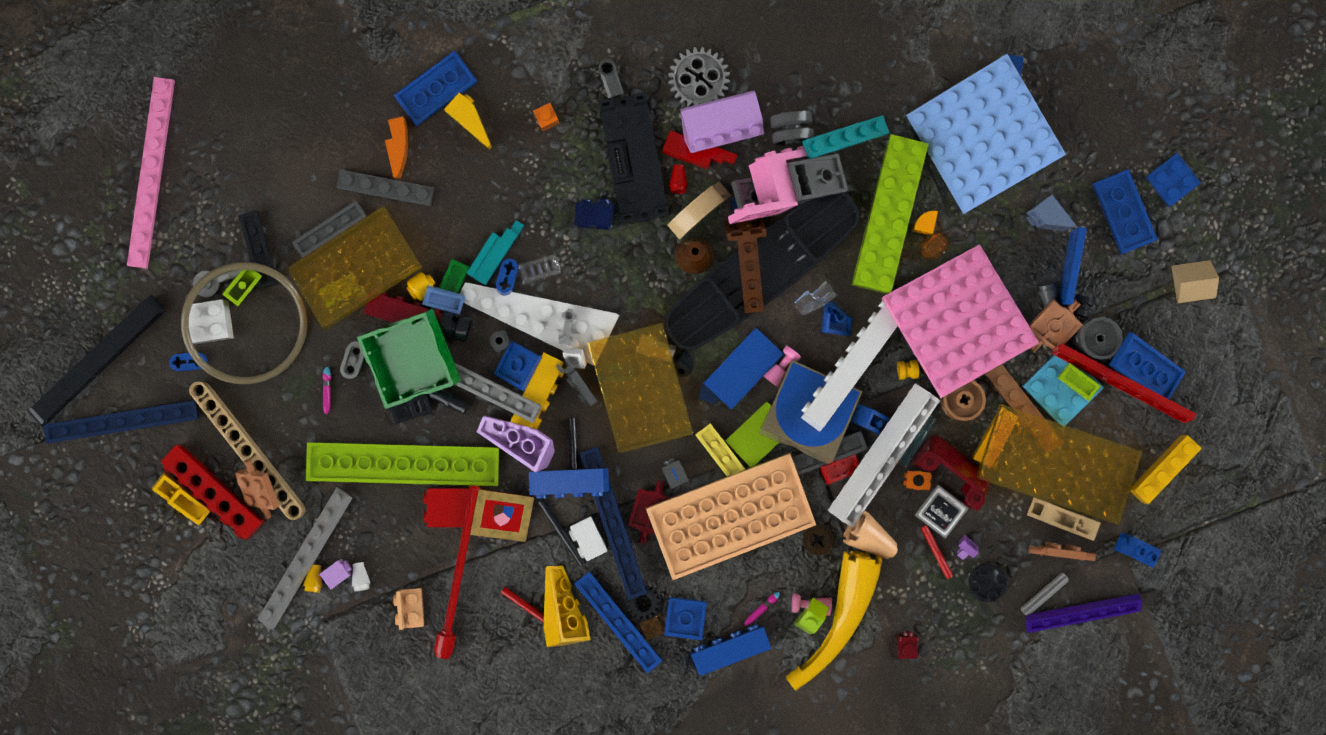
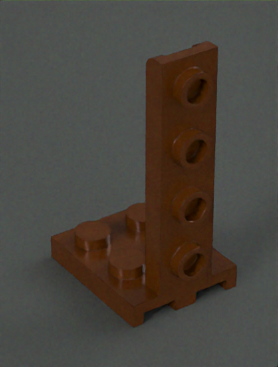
M758 218L730 224L729 221H723L727 240H737L744 312L764 311L757 238L766 236L763 220Z

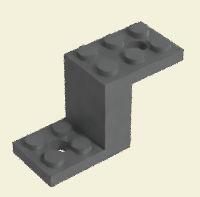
M839 154L787 164L798 203L797 206L815 198L848 191ZM823 172L828 174V181L823 178ZM752 178L731 182L738 209L743 208L744 205L749 203L759 204L758 198L757 202L751 198L752 192L756 194Z

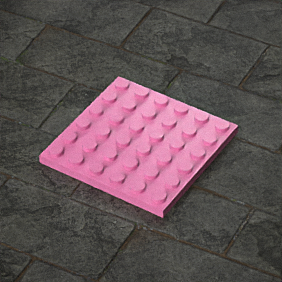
M980 244L881 298L940 398L1039 343Z

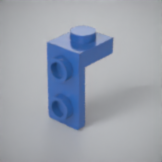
M1121 532L1114 547V550L1152 568L1155 567L1161 554V550Z

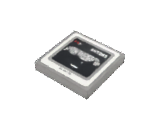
M936 485L914 515L946 539L969 508L941 486Z

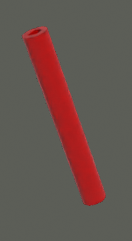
M922 526L920 529L946 579L953 577L928 526Z
M506 587L503 588L501 594L544 623V614Z

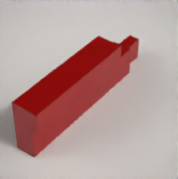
M671 130L662 154L708 170L711 161L719 164L725 161L734 165L737 154L717 147L690 153L684 141V135Z

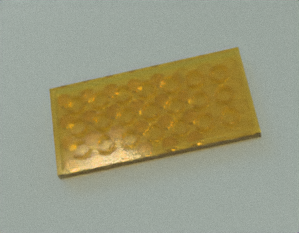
M1000 404L977 478L1119 525L1142 451Z

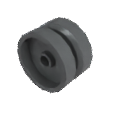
M794 111L771 116V128L778 130L772 134L773 145L802 144L806 139L815 137L814 129L806 127L813 122L812 112Z
M1105 317L1090 318L1082 321L1083 326L1073 335L1074 347L1077 352L1093 360H1102L1114 356L1122 345L1123 340L1122 331L1118 324Z

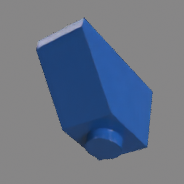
M857 403L850 421L880 435L886 424L890 421V418Z

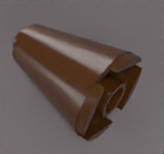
M691 236L685 238L677 246L675 253L676 262L680 269L686 273L701 274L712 264L713 249L709 242L701 237ZM697 250L699 253L697 255H693L691 251Z

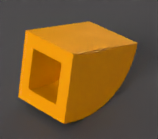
M929 211L921 215L915 221L912 232L932 235L938 211Z

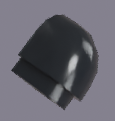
M683 349L674 359L670 370L680 377L690 375L694 367L692 356Z

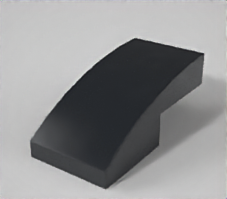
M427 394L414 397L410 401L389 408L395 425L433 412Z

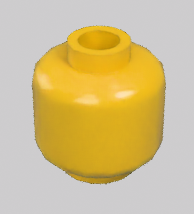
M419 272L407 281L408 287L406 289L414 300L423 301L427 286H433L435 281L430 274L425 275Z

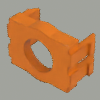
M907 471V473H904V478H907V480H904L903 485H906V488L915 490H930L932 475L930 472ZM914 476H923L924 483L921 486H916L913 483Z

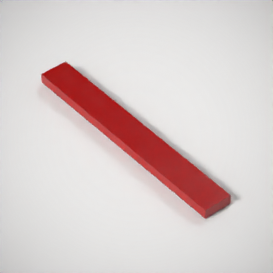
M1064 344L1056 346L1052 351L1054 356L1073 364L1075 367L1183 423L1195 419L1196 413Z

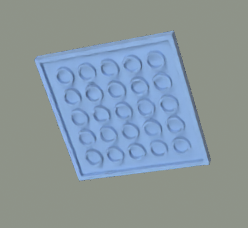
M1008 54L906 115L921 142L928 143L927 152L963 214L1066 155Z

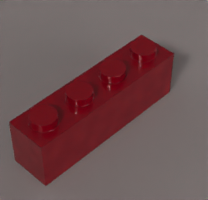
M376 289L375 293L370 291L363 313L394 323L429 309L423 308L424 305L413 301L412 304L406 303V298L397 295L394 296V299L387 297V292ZM433 308L440 326L444 314H442V310Z

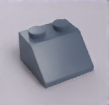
M1053 195L1044 198L1026 212L1029 223L1037 228L1066 231L1076 225Z

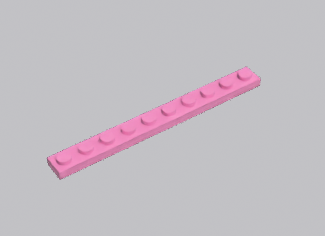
M154 77L127 260V266L148 269L175 84V81L172 79Z

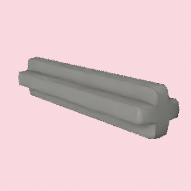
M1063 572L1060 573L1021 607V611L1025 615L1032 614L1069 581V578Z

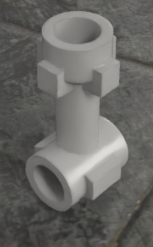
M568 308V310L562 312L565 322L563 334L558 337L559 344L571 345V342H573V337L570 336L572 321L577 319L573 309Z

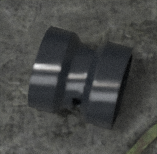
M1077 294L1075 300L1081 306L1073 314L1088 319L1090 316L1089 310L1094 306L1095 300Z

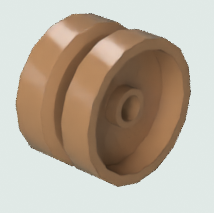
M974 380L943 398H939L940 407L944 414L958 421L973 420L981 414L986 403L984 390ZM963 396L965 401L963 403H960L959 400L962 399Z

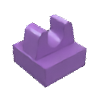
M966 535L959 539L958 546L960 548L957 551V556L962 560L968 555L974 558L979 552V546Z

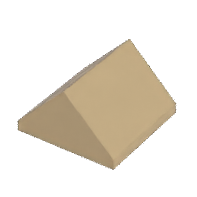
M1211 260L1172 266L1177 303L1216 298L1219 276Z

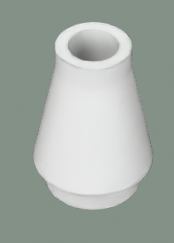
M364 562L352 564V587H354V591L370 589L369 584L371 582L364 567Z

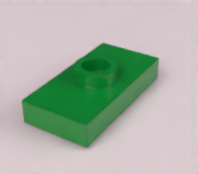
M451 259L439 288L459 293L470 267Z

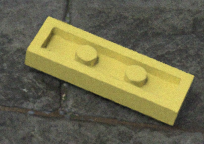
M711 423L695 434L726 476L745 470Z

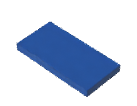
M453 51L393 96L417 127L448 105L458 93L463 94L478 83V81L456 51Z
M1129 169L1092 184L1120 254L1158 240Z
M1083 227L1070 231L1058 296V303L1062 306H1069L1074 302L1087 229Z
M755 328L703 384L732 410L778 361L783 353Z
M1131 332L1128 333L1109 364L1125 377L1167 399H1170L1186 373L1178 365Z

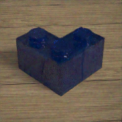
M584 199L581 200V203L576 202L574 226L613 231L614 204L611 203V200L599 199V202L592 204L591 200Z

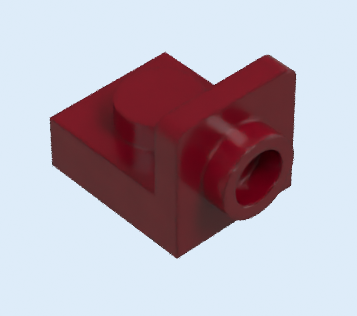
M903 631L902 635H897L898 659H918L917 641H919V636L914 634L913 631Z

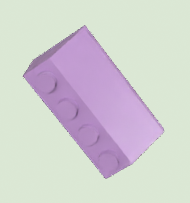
M755 91L680 109L684 141L690 153L764 134L763 118Z

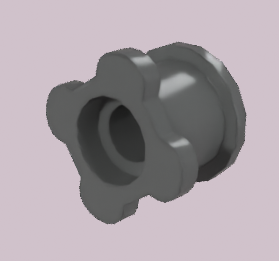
M504 330L495 332L489 339L492 348L498 353L508 347L510 343L507 332ZM498 338L503 339V342L500 345L497 344Z

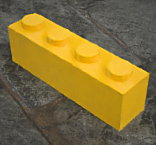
M543 352L542 359L523 394V397L542 405L534 423L516 414L513 415L510 422L538 429L542 420L539 417L542 411L546 412L550 404L547 400L550 394L554 395L558 388L556 381L558 377L562 378L564 373L557 370L556 365L559 364L561 368H565V362Z
M1180 435L1129 488V491L1142 503L1149 504L1202 448L1188 435Z

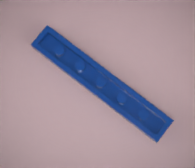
M590 571L574 583L647 673L662 662V659Z

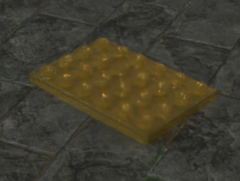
M382 206L287 269L319 324L326 330L419 270L422 266L391 215Z
M663 322L588 342L619 453L693 434Z

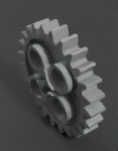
M694 47L693 53L686 49V56L680 53L679 57L681 60L674 59L676 66H670L674 73H668V77L673 78V80L668 81V84L674 85L670 91L677 92L674 96L675 99L681 97L680 104L686 101L687 107H690L691 104L698 105L718 100V96L724 98L725 95L722 91H728V87L724 84H730V80L725 77L730 76V72H724L728 65H722L724 58L718 60V53L712 56L711 49L705 53L704 47L701 48L700 52H697L696 47ZM699 61L703 66L700 69H694L692 63ZM685 68L690 69V71L694 73V75H696L697 77L702 75L703 81L699 80L698 82H696V77L690 72H687ZM711 72L716 73L718 76L714 81L709 80L707 77ZM684 76L691 79V82L687 85L682 84L680 81ZM705 83L713 86V89H710ZM701 87L707 93L704 96H699L696 94V90Z

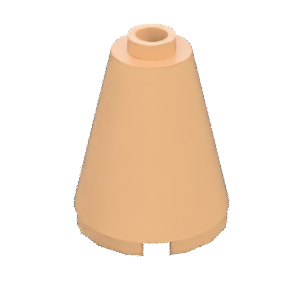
M867 511L862 513L853 528L848 525L843 535L846 538L843 542L847 545L885 559L893 558L898 551L897 543Z

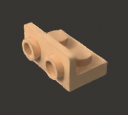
M422 588L397 590L393 600L394 606H397L398 614H395V624L399 625V630L424 627Z

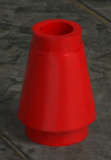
M684 165L673 166L669 184L673 194H685L688 188Z

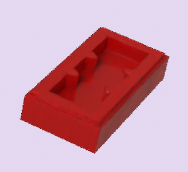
M853 454L820 468L826 484L829 485L851 476L860 463L857 455Z

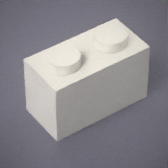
M592 515L570 526L569 534L573 542L577 540L579 544L577 550L582 559L585 558L586 561H589L608 551Z

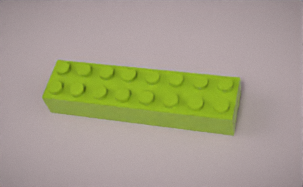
M892 134L889 136L851 285L884 294L892 292L928 143Z

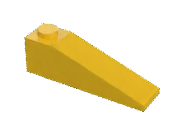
M563 565L546 567L544 634L547 647L564 646L591 640L587 619L580 612L578 607L580 603L572 594V585Z

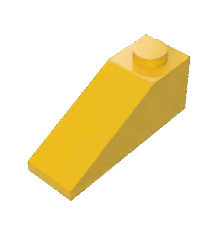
M458 93L444 109L445 112L490 150L492 145L478 112L472 104L474 100L466 93L464 96Z

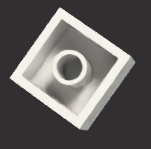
M222 299L192 304L189 315V331L193 344L234 338L229 302Z

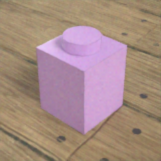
M340 559L319 575L331 590L352 575V567L346 560Z

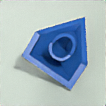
M825 296L821 333L850 336L853 317H849Z

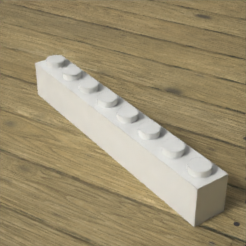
M883 300L878 306L881 308L878 313L874 312L868 319L869 326L867 328L863 326L857 334L859 337L857 342L854 343L852 341L846 349L848 352L846 357L843 358L841 356L837 361L835 372L830 371L826 376L824 387L821 388L819 386L815 391L813 402L810 403L808 401L801 410L804 412L801 418L819 432L824 428L898 326Z
M914 384L837 498L833 501L828 509L830 513L852 528L854 527L940 402L937 397L919 385Z

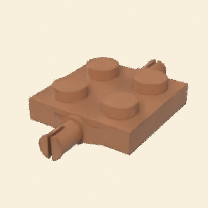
M1053 299L1029 324L1039 342L1030 349L1036 352L1043 344L1051 349L1060 344H1065L1083 326V323L1073 314L1081 304L1074 300L1072 305L1065 307Z
M246 459L243 461L246 470L240 469L235 473L238 485L244 496V501L247 506L260 508L264 519H269L272 517L269 509L275 510L279 507L268 473L256 470L252 459Z
M1045 542V545H1039V547L1029 545L1028 549L1029 553L1040 554V556L1044 554L1047 556L1079 559L1081 561H1095L1096 553L1081 551V547H1076L1075 545L1065 544L1063 548L1061 547L1062 545L1057 543Z

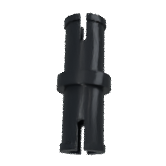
M441 390L430 393L429 396L431 399L444 404V407H450L463 415L469 406V403L454 397V394H448Z

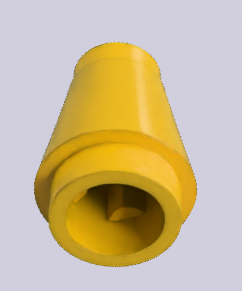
M312 565L303 585L305 586L304 591L320 593V588H322V577L319 575L322 573L321 565Z

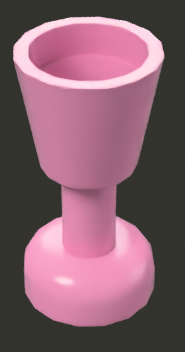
M787 345L783 349L786 356L780 364H775L764 375L768 381L779 387L786 373L785 368L791 360L798 361L801 358L797 352Z
M793 593L791 612H799L800 607L805 608L810 601L801 600L799 594ZM832 597L815 598L829 607L827 616H830Z

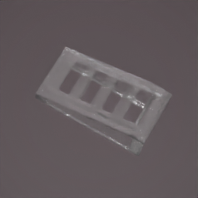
M556 254L518 266L523 285L561 273ZM548 261H551L554 269L553 271L550 270ZM542 263L544 264L546 273H543V270H542V267H541V264H542ZM536 265L539 275L535 274L533 266ZM526 268L529 269L531 277L529 278L527 276Z

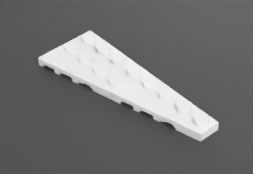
M466 282L460 294L465 295V304L563 351L565 348L583 349L586 362L594 366L619 318V315L616 313L515 292L503 296L495 288ZM568 308L573 309V312L577 315V319L572 321L570 336L573 337V342H571V345L559 344L558 340L559 335L563 334L565 322L562 312H565Z

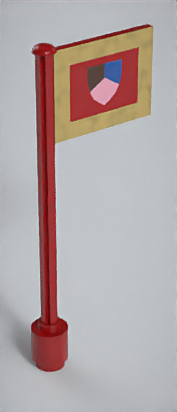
M477 485L469 486L470 493L444 628L437 632L434 646L437 658L449 659L450 655L453 654L456 635L453 634L452 626L470 535L526 542L534 502L533 496L483 490Z

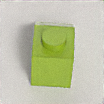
M241 270L222 295L239 306L261 279L262 275L253 270Z
M812 598L796 619L794 625L808 634L816 633L825 621L829 607Z

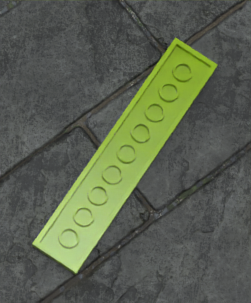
M307 442L306 481L499 486L500 448Z

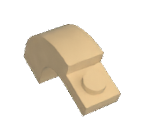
M717 182L686 206L667 226L680 240L732 195L720 182Z
M1035 497L1027 513L1030 517L1094 541L1101 524L1098 521Z

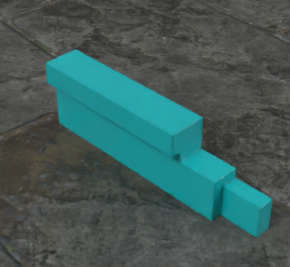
M516 220L511 229H506L502 237L492 232L467 274L482 284L487 285L524 225Z

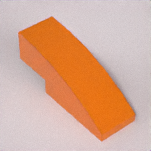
M403 116L388 120L392 139L385 140L393 178L399 180L402 176L408 151V130L406 119Z

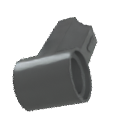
M604 59L600 62L598 70L608 99L619 97L624 92L616 71V65L612 60ZM606 64L610 65L613 69L609 74L602 71V67Z

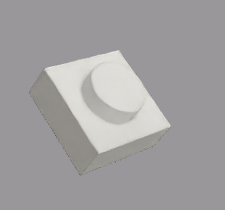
M564 349L563 357L571 361L573 368L585 369L587 362L583 349Z

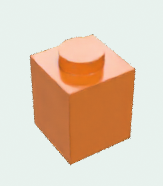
M551 103L533 110L542 131L560 124Z

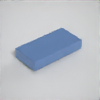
M428 285L422 304L460 315L465 295Z

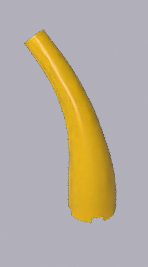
M844 551L831 629L815 654L801 667L798 666L785 676L795 691L813 679L831 663L854 634L874 594L881 569L882 558L876 555V558L873 559L870 558L867 552L850 551L849 555L848 552Z

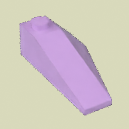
M483 416L476 431L534 472L547 468L555 452L553 440L539 430L490 416Z

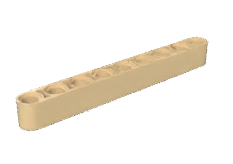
M206 382L192 383L189 388L190 395L242 461L252 459L256 470H258L256 462L258 460L262 461L263 469L260 472L268 473V476L272 475L275 478V484L272 487L279 508L285 516L291 520L303 517L306 512L304 504L212 387ZM200 385L204 388L202 395L197 393V388ZM211 400L215 401L216 407L213 411L209 408V402ZM223 415L228 418L225 426L220 422ZM235 430L240 434L237 441L232 437V433ZM247 445L252 450L249 456L244 453V448ZM282 490L287 493V499L285 501L281 500L279 497V494ZM293 506H297L299 509L297 516L291 512Z

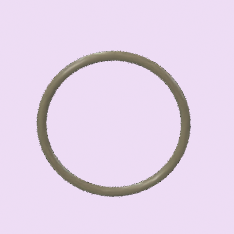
M251 262L230 263L207 273L189 292L181 314L182 338L192 359L211 376L233 384L260 383L286 370L299 355L305 342L308 327L307 312L303 299L292 282L273 268ZM253 270L265 273L284 285L297 305L300 328L296 344L289 356L280 365L264 374L239 377L222 373L203 360L191 340L189 315L196 296L208 282L227 272Z

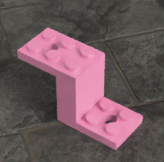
M800 146L792 151V148L781 150V153L776 154V151L765 153L764 156L756 158L755 162L749 165L759 204L749 203L744 205L743 208L734 210V214L728 216L730 224L778 215L798 205L787 164L808 159L804 146Z

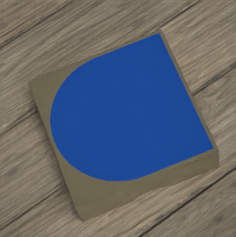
M791 360L759 434L779 443L793 446L808 456L830 464L835 458L862 391L853 387L824 428L819 432L801 418L804 414L801 410L808 401L810 403L813 402L815 399L813 394L819 386L821 388L824 387L826 384L824 379L827 375Z

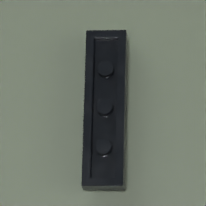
M255 210L238 215L251 263L262 264L274 269L259 212ZM258 272L262 275L261 279L257 282L259 289L279 284L275 278Z

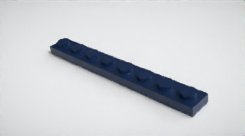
M193 400L45 424L43 426L46 444L198 420L200 416L198 404Z
M599 447L580 453L585 469L605 468ZM609 480V491L603 492V496H594L628 600L647 594V590Z

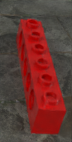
M175 445L162 459L163 469L171 475L174 474L178 478V483L183 487H188L192 490L191 494L197 500L204 501L207 504L206 508L210 512H216L221 517L220 521L226 526L230 525L235 530V535L240 539H250L266 522L183 445ZM182 462L186 463L187 465V471L185 473L182 472L180 469V465ZM196 475L201 477V484L199 486L194 482ZM210 488H213L216 492L214 498L208 495ZM224 501L230 504L228 511H225L222 507ZM238 514L244 517L243 524L237 522L236 517Z

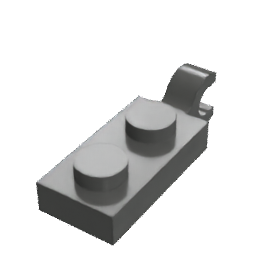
M565 358L567 366L561 368L557 364V370L567 374L569 378L566 380L572 388L576 387L579 392L577 396L583 404L587 403L592 406L597 400L577 371L574 370L571 361Z

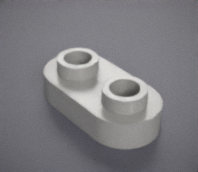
M357 341L351 342L347 346L340 367L342 376L347 379L358 377L365 359ZM355 348L360 349V353L358 355L354 353ZM350 366L354 367L353 373H349L348 368Z

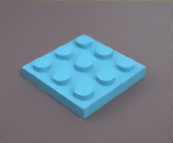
M1053 355L1021 387L1063 428L1090 401L1085 400L1057 379L1068 362ZM1081 370L1083 373H1085L1087 376H1089L1091 379H1093L1095 382L1101 385L1091 374ZM1102 385L1091 398V400L1104 388Z

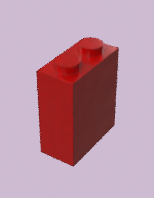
M427 488V492H424L423 496L424 504H427V511H424L423 520L424 523H427V527H463L470 488Z

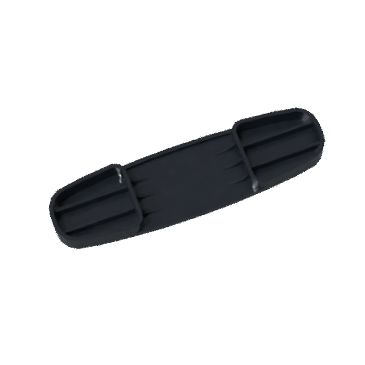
M841 193L807 201L766 228L765 237L757 238L763 306L770 303L801 279L857 226L859 210L848 194ZM738 250L700 280L667 313L665 329L670 338L680 348L695 350L713 341L756 313L744 312Z

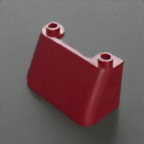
M929 436L909 462L917 468L920 466L926 471L935 470L942 463L966 482L961 488L965 496L962 503L968 508L978 511L986 500L990 476L940 436Z

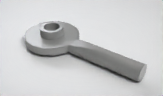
M241 270L217 276L208 282L198 295L212 297L218 292L220 283L235 278ZM210 271L198 273L193 280V287Z

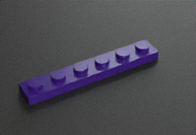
M1140 594L1126 595L1114 599L1109 598L1098 602L1026 615V630L1028 633L1141 612L1142 599Z

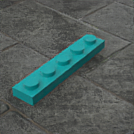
M882 115L806 139L802 143L808 159H812L885 136L890 132Z

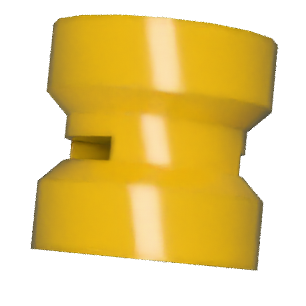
M911 360L910 362L897 361L899 380H905L907 377L912 379L919 378L917 360Z

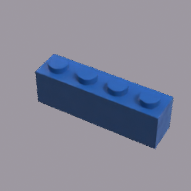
M608 468L529 472L530 495H536V498H548V494H555V498L566 497V494L573 493V497H584L585 493H591L592 496H603V492L609 491Z
M756 623L748 626L747 631L740 632L738 630L730 633V637L726 639L719 637L712 640L710 645L705 646L701 644L694 647V651H691V656L699 676L772 649L763 625L759 626Z

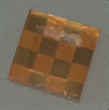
M657 615L655 618H651V620L639 622L646 641L664 634Z

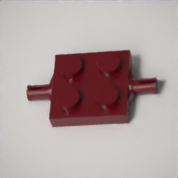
M657 480L654 491L639 488L628 522V526L635 527L641 531L638 543H642L643 540L644 545H646L648 535L655 534L646 507L670 498L662 493L665 482L662 481L660 486V480Z

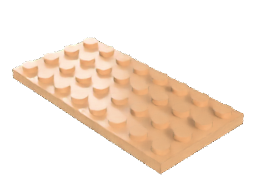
M790 453L646 507L672 580L816 525Z

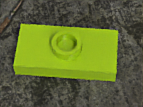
M1068 363L1057 377V379L1087 401L1091 400L1101 386L1071 363Z

